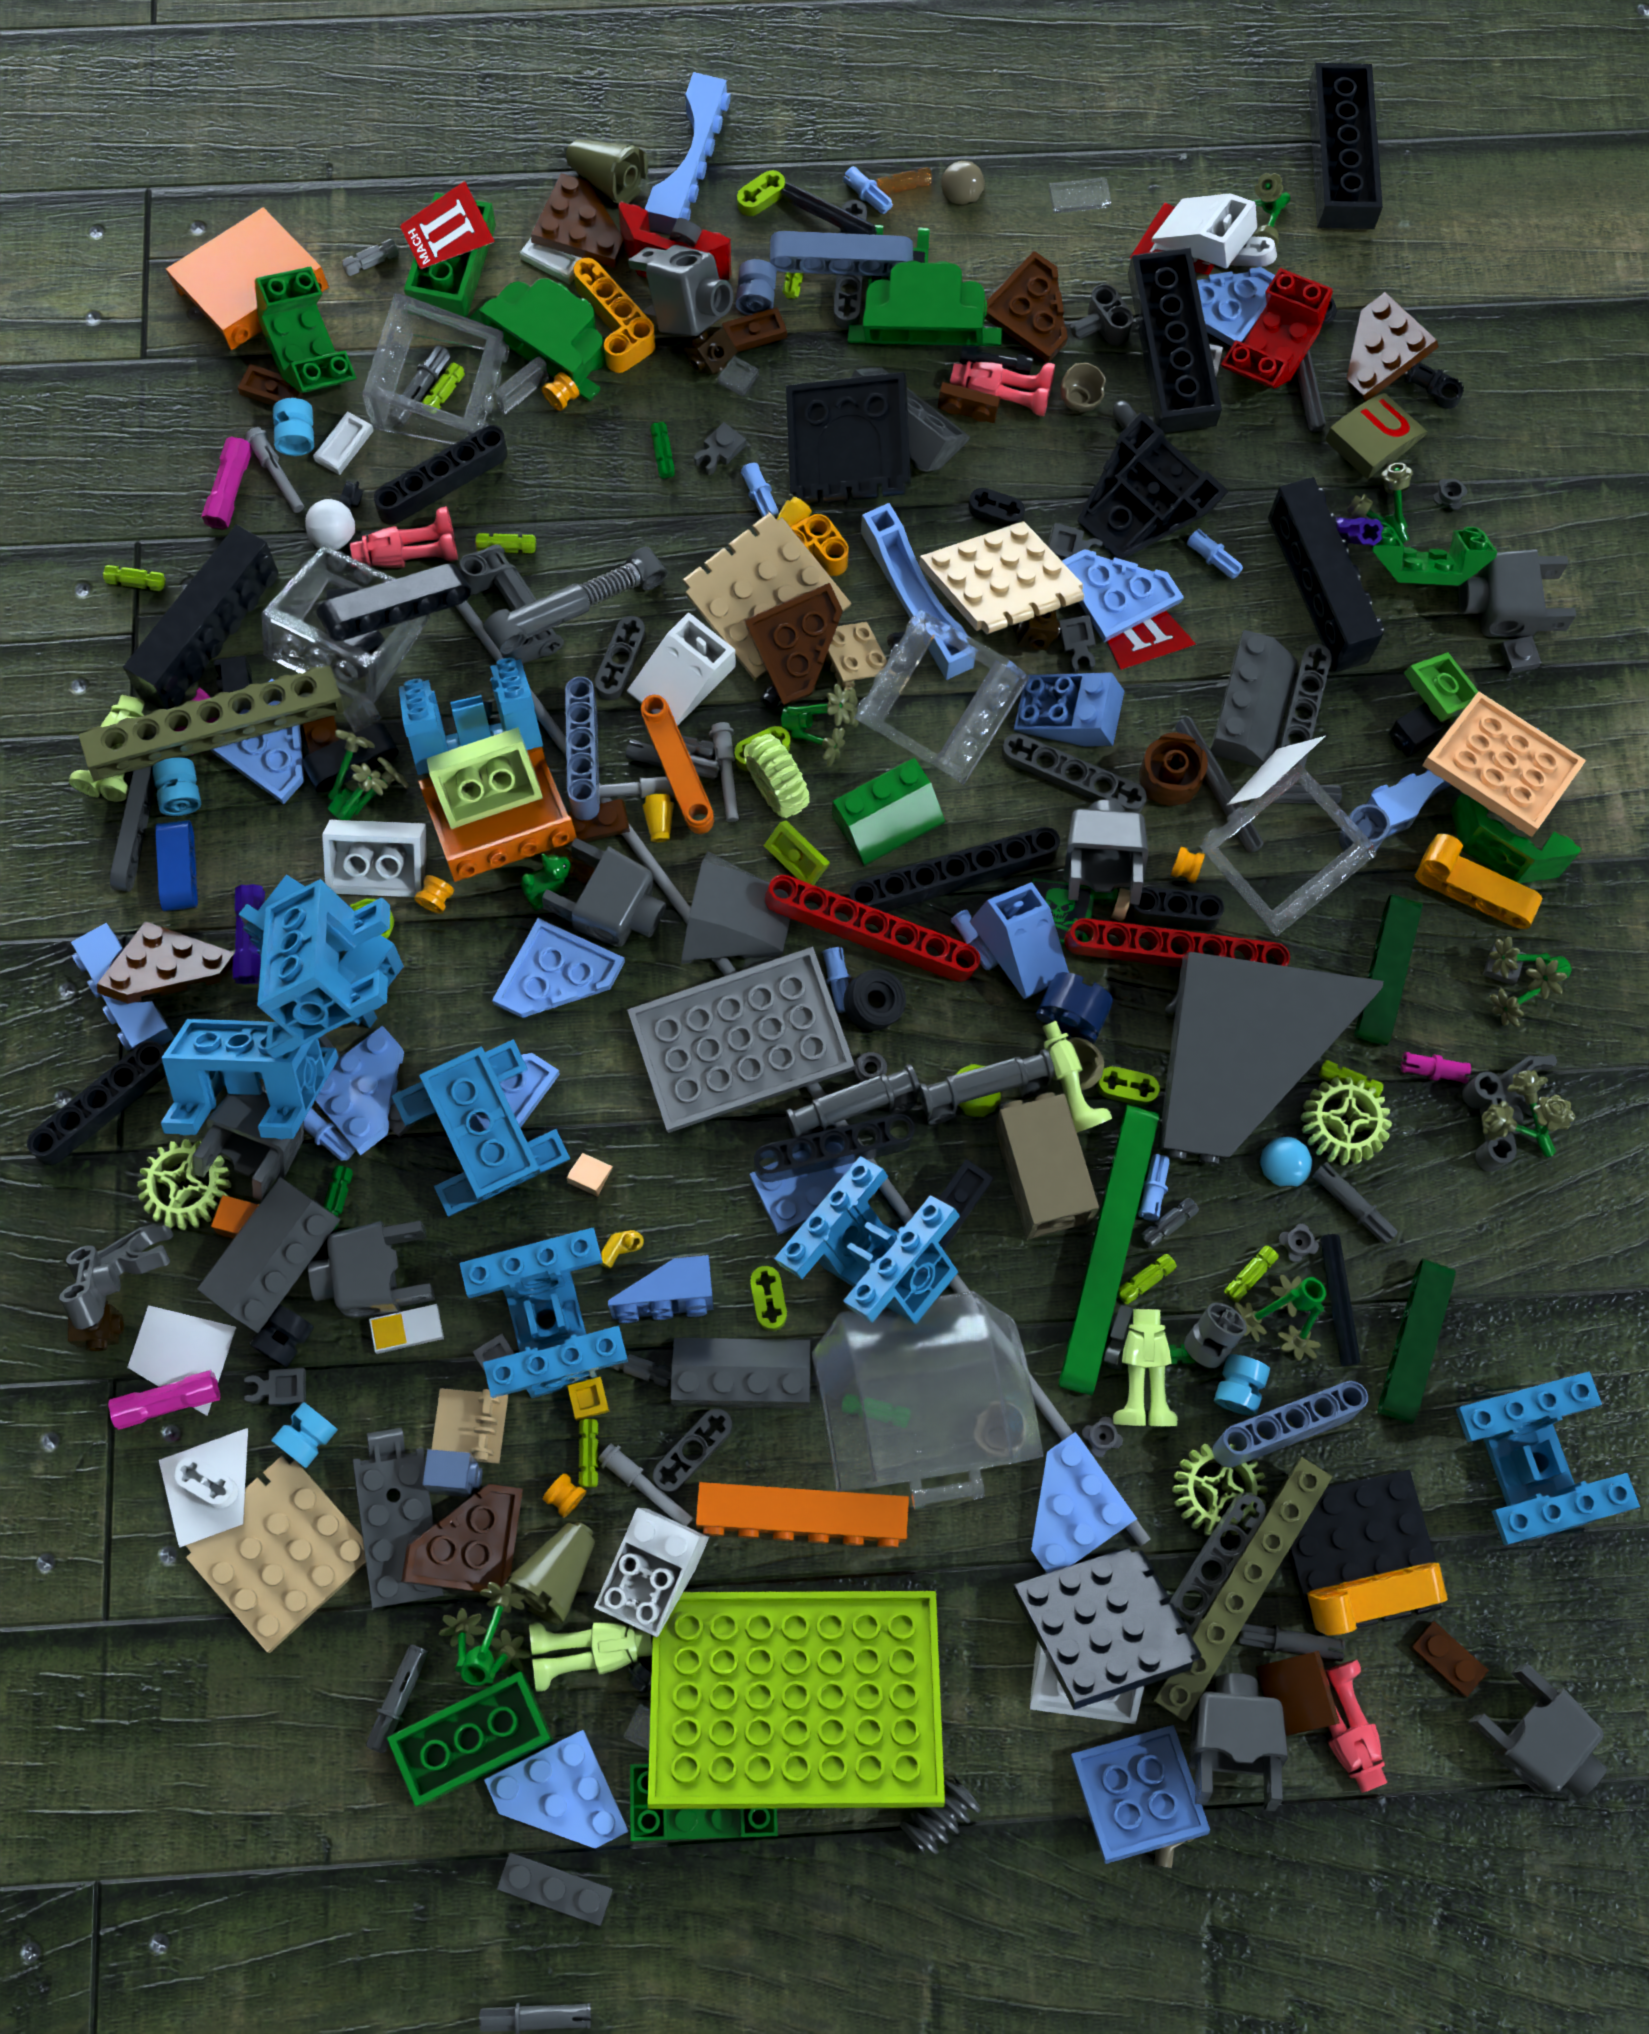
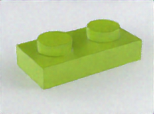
M786 820L778 824L763 845L797 879L815 885L830 864Z

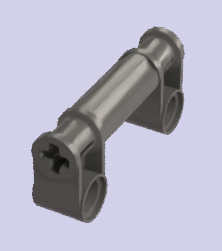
M492 545L484 550L463 556L458 569L471 587V595L497 587L512 611L536 601L517 568L510 564L504 556L505 550L501 545ZM551 628L527 639L521 647L512 653H501L503 659H521L522 664L537 658L554 654L563 646L564 640L560 635H556Z
M1043 1049L1039 1054L1021 1059L1018 1056L1010 1060L948 1076L945 1078V1081L928 1086L925 1083L920 1084L919 1098L929 1125L946 1122L956 1116L958 1104L1019 1087L1022 1098H1030L1045 1093L1050 1089V1083L1055 1076L1053 1062L1048 1050Z
M908 1064L905 1065L904 1070L888 1076L881 1074L875 1078L812 1100L811 1105L795 1111L790 1108L785 1111L786 1119L794 1138L826 1131V1127L885 1104H887L891 1114L905 1112L917 1105L921 1088L912 1065Z

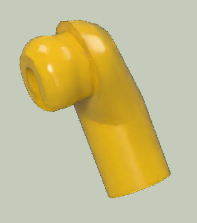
M635 1230L612 1234L601 1251L603 1263L600 1264L611 1269L619 1254L641 1249L644 1244L643 1236Z

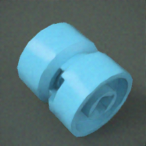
M285 398L276 402L273 406L275 449L289 456H302L310 453L314 448L312 405L298 398Z
M177 757L164 759L153 766L152 773L154 784L158 789L156 795L161 813L169 816H182L193 813L201 807L199 788L196 785L197 777L193 761Z
M1237 1354L1228 1355L1222 1372L1226 1380L1219 1382L1214 1402L1224 1409L1247 1416L1257 1415L1262 1395L1258 1391L1265 1388L1270 1367L1250 1357Z
M302 1402L291 1415L292 1424L283 1425L271 1441L307 1468L319 1454L318 1445H326L338 1429L309 1405Z

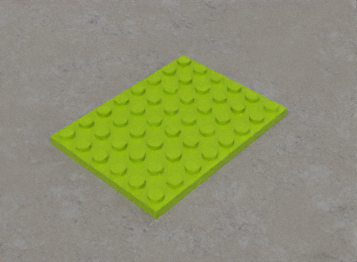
M936 1591L682 1593L659 1636H653L648 1809L944 1807Z

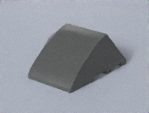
M707 851L701 864L689 913L681 964L691 963L695 959L711 958V961H718L721 957L740 955L742 958L783 955L791 918L775 913L767 907L765 894L770 883ZM780 889L774 890L777 897L788 898V894Z

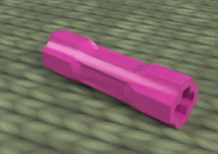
M231 436L225 440L211 494L207 497L201 516L204 524L211 528L224 530L229 527L235 508L234 501L243 473L248 467L253 451L250 443L242 438Z
M208 1370L165 1386L110 1399L108 1407L114 1427L120 1430L163 1414L220 1400V1391L214 1372Z

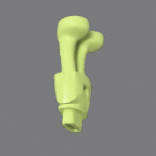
M121 695L118 704L112 706L111 712L100 727L116 724L125 718L144 716L142 710L145 702L139 698ZM116 744L111 749H118L123 744ZM76 770L71 773L69 783L72 787L91 797L98 798L101 793L107 800L118 802L124 801L129 793V787L124 782L125 773L94 782L89 770Z
M1057 1021L1043 1026L1048 1039L1044 1042V1047L1048 1050L1054 1066L1055 1076L1052 1079L1060 1080L1076 1133L1112 1119L1108 1109H1093L1086 1103L1081 1091L1078 1073L1083 1069L1073 1044L1066 1039L1068 1034L1061 1033Z
M1133 1309V1325H1129L1128 1328L1134 1330H1129L1122 1356V1363L1128 1365L1129 1396L1125 1408L1114 1413L1113 1424L1146 1426L1144 1378L1145 1368H1149L1151 1403L1148 1412V1425L1177 1426L1178 1417L1175 1412L1169 1409L1166 1401L1165 1366L1171 1364V1356L1164 1331L1165 1325H1160V1310Z
M593 1622L592 1629L571 1633H552L546 1631L541 1623L529 1624L532 1655L561 1649L591 1647V1651L558 1658L532 1659L536 1692L547 1690L551 1680L563 1673L596 1669L600 1675L620 1669L632 1663V1660L635 1663L637 1662V1657L652 1655L651 1635L638 1628H634L630 1624L628 1628V1625L619 1623Z

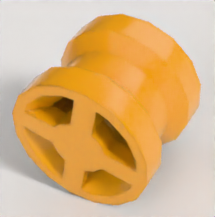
M563 372L555 375L552 383H546L542 387L544 397L558 411L566 408L569 400H575L580 395L574 381Z
M1181 846L1170 876L1175 878L1182 876L1187 878L1188 882L1195 884L1205 854L1200 852L1193 854L1187 848Z
M426 875L423 880L424 887L422 891L416 893L414 900L425 909L442 914L446 908L445 901L447 898L452 897L454 888L438 877Z
M564 1473L550 1486L542 1500L547 1504L556 1506L558 1514L565 1518L583 1499L586 1491L581 1486H574L571 1483V1478Z

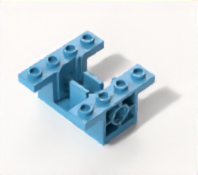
M504 658L497 661V665L491 666L493 677L490 679L501 723L494 725L488 724L482 696H474L450 702L457 733L445 735L435 692L432 691L429 680L412 679L406 681L404 686L398 687L403 726L410 743L418 775L429 773L427 758L517 727H519L527 750L543 746L532 694L521 659Z
M287 874L258 911L246 904L239 913L245 925L243 929L252 937L250 941L258 948L257 953L262 956L266 907L305 887ZM381 935L357 945L352 951L343 950L338 953V972L351 984L380 970L388 977L389 987L404 967L394 943ZM374 1010L354 1019L351 1023L356 1026L362 1023L370 1029L377 1020V1016Z
M319 879L266 907L257 1006L275 1021L268 1025L266 1052L274 1059L287 1052L294 1051L299 1046L315 1038L322 1037L327 1032L348 1024L354 1019L387 1003L388 977L380 970L352 984L338 972L339 952L343 950L352 951L357 945L390 929V904L382 897L354 911L330 887Z
M187 1019L162 1056V1062L174 1101L161 1121L163 1132L165 1134L196 1135L210 1111L216 1109L215 1098L222 1091L223 1086H226L228 1094L260 1095L262 1088L259 1079H263L270 1107L258 1126L261 1138L294 1139L338 1060L336 1048L320 1047L318 1038H315L299 1046L294 1051L287 1052L274 1059L266 1052L268 1025L274 1022Z
M514 1039L487 1052H484L482 1046L420 1074L422 1082L391 1095L406 1127L437 1113L463 1167V1173L434 1186L448 1217L570 1160L557 1129L527 1142L506 1099L500 1083L528 1071ZM476 1115H484L490 1122L489 1127L483 1132H476L470 1127L471 1120Z
M860 1156L774 1259L781 1267L801 1279L806 1276L818 1261L825 1270L854 1287L843 1302L849 1309L873 1323L885 1307H888L916 1325L958 1273V1270L938 1242L960 1216L955 1208L930 1195L905 1227H900L899 1233L880 1221L867 1202L888 1178V1175L883 1168Z
M594 1227L459 1263L468 1299L503 1290L511 1314L519 1353L483 1362L492 1398L527 1389L531 1398L568 1389L567 1385L597 1378L596 1370L628 1362L620 1327L615 1326L586 1334L571 1271L603 1263ZM544 1315H554L556 1321L553 1327L544 1329L539 1326V1321Z
M1590 1371L1461 1406L1456 1409L1467 1443L1480 1439L1484 1440L1507 1507L1492 1511L1504 1546L1582 1526L1601 1518L1640 1507L1628 1473L1586 1484V1481L1575 1484L1553 1424L1562 1420L1564 1416L1602 1405Z

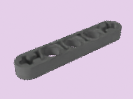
M850 200L842 206L841 209L849 213H857L858 217L867 220V208L862 202ZM840 228L839 233L851 234ZM836 274L833 317L835 324L840 328L849 329V325H857L859 323L862 275ZM845 284H851L857 290L848 294L844 293L840 288ZM845 304H850L849 317L844 316Z
M1321 644L1310 645L1303 654L1279 748L1292 745L1288 740V736L1291 734L1300 735L1304 741L1312 740L1331 663V653L1326 646ZM1313 656H1319L1320 662L1316 671H1310L1313 665ZM1311 680L1317 685L1318 690L1313 693L1307 692L1302 688L1301 683ZM1305 707L1310 711L1311 717L1306 720L1300 719L1296 716L1295 709ZM1308 753L1292 767V773L1287 772L1279 780L1284 783L1296 782L1305 768Z
M1012 734L1004 741L1002 756L1012 766L1096 802L1100 800L1116 801L1122 805L1125 812L1139 813L1145 805L1146 791L1137 783L1022 734ZM1020 745L1021 751L1017 755L1011 753L1012 748ZM1030 750H1033L1034 753L1032 755L1031 762L1027 761V758L1030 754ZM1044 755L1052 758L1054 765L1050 768H1042L1037 764V758ZM1069 768H1077L1081 771L1083 777L1078 781H1072L1067 778L1065 771ZM1098 780L1107 781L1111 785V790L1107 793H1100L1095 789L1094 783ZM1117 787L1121 788V790L1118 794L1117 799L1113 798L1116 793ZM1131 794L1136 795V801L1133 804L1127 803V797Z
M154 765L134 770L110 873V886L113 890L130 892L135 882L156 789L152 773Z
M1245 1492L1233 1499L1168 1603L1174 1604L1175 1608L1178 1607L1185 1615L1191 1617L1189 1621L1182 1617L1187 1627L1184 1633H1193L1262 1523L1266 1514L1265 1506L1255 1494ZM1254 1501L1253 1508L1256 1510V1514L1254 1516L1250 1514L1245 1516L1242 1524L1248 1528L1244 1532L1237 1524L1230 1521L1234 1517L1239 1522L1244 1514L1240 1509L1243 1503L1249 1505ZM1227 1530H1234L1239 1535L1238 1544L1231 1549L1223 1548L1220 1543L1221 1535ZM1208 1560H1215L1220 1564L1219 1574L1212 1579L1205 1578L1201 1573L1203 1564ZM1190 1590L1199 1591L1202 1598L1201 1603L1196 1608L1189 1609L1183 1605L1184 1594Z

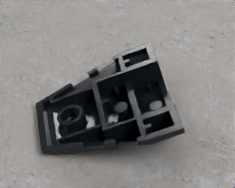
M1141 412L1119 435L1116 441L1117 445L1110 459H1107L1103 467L1104 471L1097 485H1094L1078 518V522L1096 539L1101 540L1103 545L1114 556L1124 560L1207 515L1224 498L1228 490L1207 471L1203 473L1165 438L1163 430Z

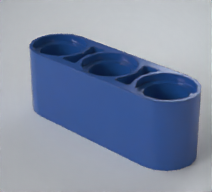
M185 820L156 824L158 890L161 908L164 912L197 908L195 840L191 821Z

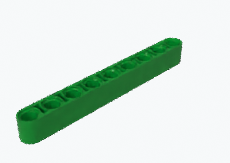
M1129 1105L1126 1106L1058 1387L1090 1396L1094 1392L1158 1125L1159 1113Z

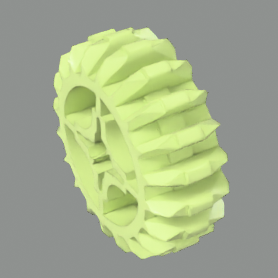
M765 734L762 737L758 736L751 740V743L745 746L744 761L752 776L751 778L756 784V788L759 789L768 806H771L772 810L782 818L798 814L803 808L808 806L809 791L806 788V782L803 780V774L799 771L792 755L788 753L780 740L771 734Z
M1351 1076L1346 1077L1344 1084L1341 1083L1338 1077L1332 1079L1331 1085L1323 1082L1320 1084L1319 1090L1314 1089L1310 1093L1311 1100H1306L1303 1105L1307 1112L1301 1115V1120L1308 1124L1302 1128V1133L1312 1134L1307 1141L1308 1145H1314L1315 1143L1319 1145L1316 1151L1317 1155H1321L1324 1151L1328 1152V1162H1333L1336 1156H1339L1341 1165H1346L1349 1158L1354 1164H1359L1362 1161V1157L1370 1160L1374 1156L1373 1151L1380 1152L1383 1148L1382 1142H1386L1389 1139L1390 1135L1385 1130L1392 1126V1122L1385 1119V1117L1390 1114V1109L1380 1107L1384 1103L1385 1097H1378L1376 1099L1373 1096L1376 1092V1087H1371L1368 1091L1363 1089L1365 1085L1364 1080H1360L1357 1086L1353 1085ZM1342 1099L1338 1110L1322 1112L1323 1105L1328 1101ZM1356 1104H1358L1366 1113H1363L1360 1110H1358ZM1343 1115L1348 1118V1121H1351L1352 1124L1349 1127L1344 1124L1345 1120H1341ZM1327 1129L1332 1130L1336 1134L1337 1139L1334 1138L1327 1131ZM1363 1129L1370 1130L1368 1139L1359 1143H1351L1354 1132H1362Z
M184 1139L180 1148L174 1141H170L169 1151L166 1152L162 1147H158L157 1152L160 1156L156 1160L151 1156L147 1157V1161L151 1165L150 1169H140V1173L147 1178L137 1182V1186L145 1190L138 1196L142 1202H147L144 1210L148 1214L153 1213L152 1218L156 1222L164 1220V1224L169 1228H172L177 1222L178 1228L185 1230L188 1221H190L194 1228H199V1218L201 1217L207 1222H211L212 1217L209 1212L212 1209L217 1212L219 1206L217 1202L221 1201L222 1195L228 1196L222 1190L231 1188V1182L224 1179L230 1174V1171L227 1167H222L225 1160L221 1155L217 1156L208 1170L210 1177L208 1186L199 1181V1176L194 1174L193 1154L200 1145V1141H197L192 1146L189 1140ZM182 1163L177 1170L169 1171L173 1166ZM188 1179L192 1185H189L187 1188L183 1186V1190H181L175 1183L180 1184L182 1181L186 1183L185 1180ZM161 1183L171 1189L169 1206L162 1203L160 1197ZM201 1198L195 1204L186 1207L190 1200Z
M1208 1444L1201 1446V1455L1196 1450L1189 1452L1192 1462L1183 1459L1179 1463L1185 1472L1177 1471L1174 1474V1478L1182 1482L1183 1485H1175L1172 1488L1173 1493L1183 1494L1182 1498L1175 1501L1176 1507L1186 1504L1188 1510L1182 1513L1181 1517L1187 1519L1193 1515L1196 1518L1191 1525L1193 1529H1197L1204 1523V1535L1207 1536L1213 1532L1214 1526L1216 1527L1222 1517H1218L1219 1511L1223 1509L1224 1503L1232 1502L1237 1495L1245 1493L1244 1489L1236 1486L1233 1482V1469L1241 1476L1246 1492L1256 1496L1267 1492V1487L1257 1486V1482L1264 1479L1265 1474L1258 1473L1254 1475L1252 1470L1258 1466L1256 1460L1249 1464L1243 1463L1231 1468L1221 1465L1216 1476L1213 1478L1195 1476L1201 1466L1208 1463H1218ZM1230 1444L1229 1446L1236 1451V1446ZM1222 1479V1490L1227 1493L1218 1500V1490L1213 1488V1486ZM1193 1487H1196L1197 1491L1206 1496L1208 1512L1198 1503ZM1259 1498V1499L1264 1503V1506H1265V1505H1266V1501L1263 1500L1262 1498ZM1254 1501L1249 1505H1243L1241 1510L1244 1514L1239 1522L1234 1517L1230 1522L1239 1524L1246 1530L1248 1527L1244 1526L1242 1521L1247 1514L1252 1516L1256 1514V1510L1253 1508ZM1229 1530L1232 1536L1238 1535L1236 1531ZM1227 1531L1221 1535V1538L1225 1537Z

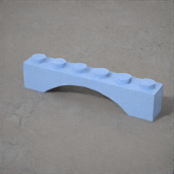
M693 72L685 94L686 114L694 132L692 145L685 160L677 170L664 181L652 187L645 210H648L649 230L670 235L678 218L690 219L691 209L689 207L691 202L695 203L699 191L697 184L699 179L703 180L707 168L706 158L707 156L711 157L715 145L714 135L715 133L719 134L721 131L722 112L727 111L729 108L731 95L727 93L726 80Z
M890 503L863 514L861 535L945 679L948 680L974 667L976 649L962 625L955 621L945 610L929 586L914 556L904 527Z
M1427 769L1426 773L1419 776L1410 774L1402 778L1394 786L1388 787V785H1383L1371 792V797L1367 804L1379 806L1388 815L1390 821L1389 832L1386 835L1388 837L1410 828L1422 806L1436 793L1451 786V784Z

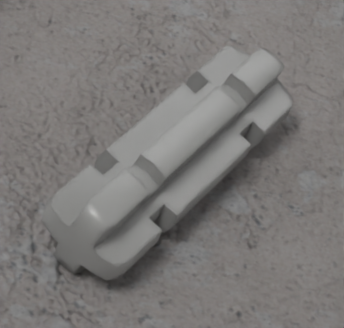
M388 239L382 242L380 247L377 244L358 252L355 258L349 256L343 259L342 265L347 275L352 276L359 273L360 268L366 270L382 263L386 257L388 259L396 257L399 251L394 240Z

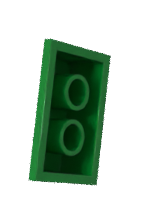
M915 757L832 802V818L863 866L872 863L945 823V818L932 784Z

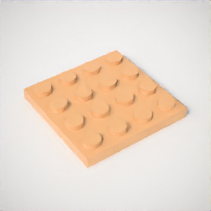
M1478 691L1429 754L1422 766L1459 789L1462 793L1476 800L1491 812L1499 815L1517 829L1533 837L1586 760Z

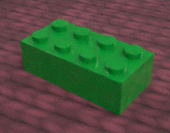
M435 192L432 203L445 194ZM475 200L493 237L496 223L492 203ZM490 244L423 269L419 268L414 257L404 287L409 311L466 322Z
M521 1671L387 1737L415 1807H422L554 1741L526 1675Z

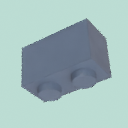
M428 1449L423 1486L431 1494L471 1497L475 1489H480L483 1470L479 1468L478 1462L470 1453Z

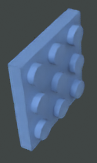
M1174 1725L1071 1754L1074 1770L1105 1864L1210 1833V1827L1202 1805L1195 1804V1784Z

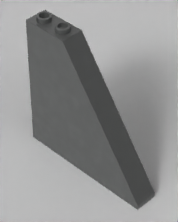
M1195 952L1186 953L1182 957L1158 1150L1167 1151V1157L1186 1159L1187 1154L1197 1155L1200 1162L1219 1164V1159L1229 1158L1383 988L1384 981Z

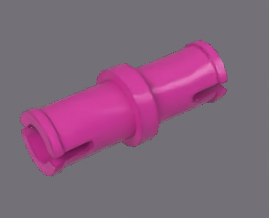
M1404 1052L1402 1058L1406 1059V1062L1401 1061L1400 1066L1403 1073L1425 1075L1434 1081H1438L1441 1078L1466 1084L1469 1077L1465 1076V1074H1471L1470 1063L1445 1060L1441 1055L1435 1054L1432 1057Z

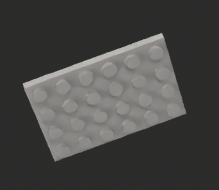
M813 947L627 1009L668 1133L855 1070L851 1053Z

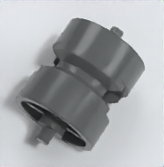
M1212 1303L1184 1339L1185 1349L1201 1365L1209 1368L1220 1367L1231 1353L1232 1348L1238 1344L1246 1333V1322L1232 1307L1223 1303Z

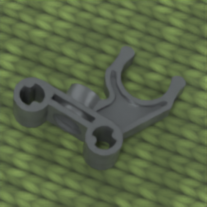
M1553 1054L1548 1056H1528L1499 1077L1492 1072H1482L1464 1086L1462 1090L1464 1102L1473 1109H1479L1482 1121L1483 1113L1492 1104L1498 1105L1500 1102L1505 1101L1508 1103V1106L1514 1109L1512 1118L1516 1120L1517 1124L1523 1126L1522 1111L1532 1116L1530 1105H1526L1523 1095L1507 1091L1509 1085L1513 1084V1075L1521 1071H1531L1534 1069L1547 1071L1557 1064V1059ZM1508 1132L1505 1138L1499 1137L1495 1141L1490 1140L1489 1135H1485L1486 1142L1477 1148L1475 1153L1477 1164L1485 1171L1494 1172L1511 1162L1516 1155L1514 1134H1520V1132Z
M164 1220L139 1227L97 1252L94 1246L87 1245L74 1250L67 1256L66 1263L76 1283L67 1287L60 1294L59 1299L76 1329H85L93 1326L103 1317L106 1296L119 1292L121 1289L120 1274L124 1272L143 1274L170 1263V1258L163 1245L142 1252L154 1243L169 1240L173 1237L171 1228L164 1224Z

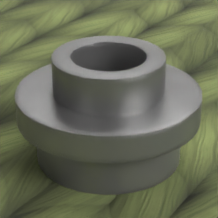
M866 1052L860 1055L855 1062V1075L861 1082L881 1074L886 1075L887 1063L880 1054ZM867 1065H873L877 1071L869 1074L864 1068Z

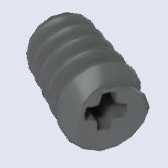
M955 1777L956 1785L946 1780L944 1781V1807H922L924 1816L915 1811L910 1813L913 1826L904 1821L899 1824L905 1834L924 1855L926 1849L934 1854L939 1852L935 1843L936 1839L945 1844L949 1842L946 1829L957 1834L960 1832L956 1822L958 1818L966 1823L970 1822L967 1813L968 1808L977 1813L981 1811L974 1797Z

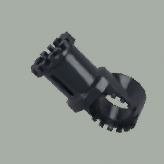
M1421 361L1413 366L1411 371H1408L1404 380L1408 384L1413 382L1427 389V393L1434 396L1437 405L1445 409L1456 407L1460 403L1464 392V385L1462 386V382H1458L1459 379L1443 373L1444 370L1442 369L1435 370L1421 363ZM1445 388L1452 389L1456 392L1457 396L1447 398L1443 396L1441 390Z

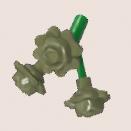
M1535 1070L1521 1071L1513 1075V1084L1509 1085L1507 1091L1516 1092L1524 1096L1526 1105H1530L1536 1128L1533 1130L1517 1124L1516 1120L1512 1118L1514 1109L1508 1106L1507 1102L1502 1101L1498 1105L1492 1104L1483 1113V1133L1489 1135V1139L1492 1141L1499 1137L1505 1138L1508 1132L1517 1131L1536 1138L1545 1157H1551L1555 1154L1556 1150L1548 1134L1549 1131L1569 1129L1570 1122L1575 1119V1114L1571 1110V1103L1561 1099L1559 1095L1549 1098L1540 1097L1538 1099L1537 1091L1548 1081L1547 1077H1538Z

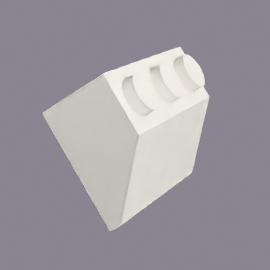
M329 820L322 834L325 884L336 894L415 897L418 891H422L427 857L426 824Z
M1037 1641L1030 1709L1136 1724L1144 1686L1073 1710L1042 1647Z

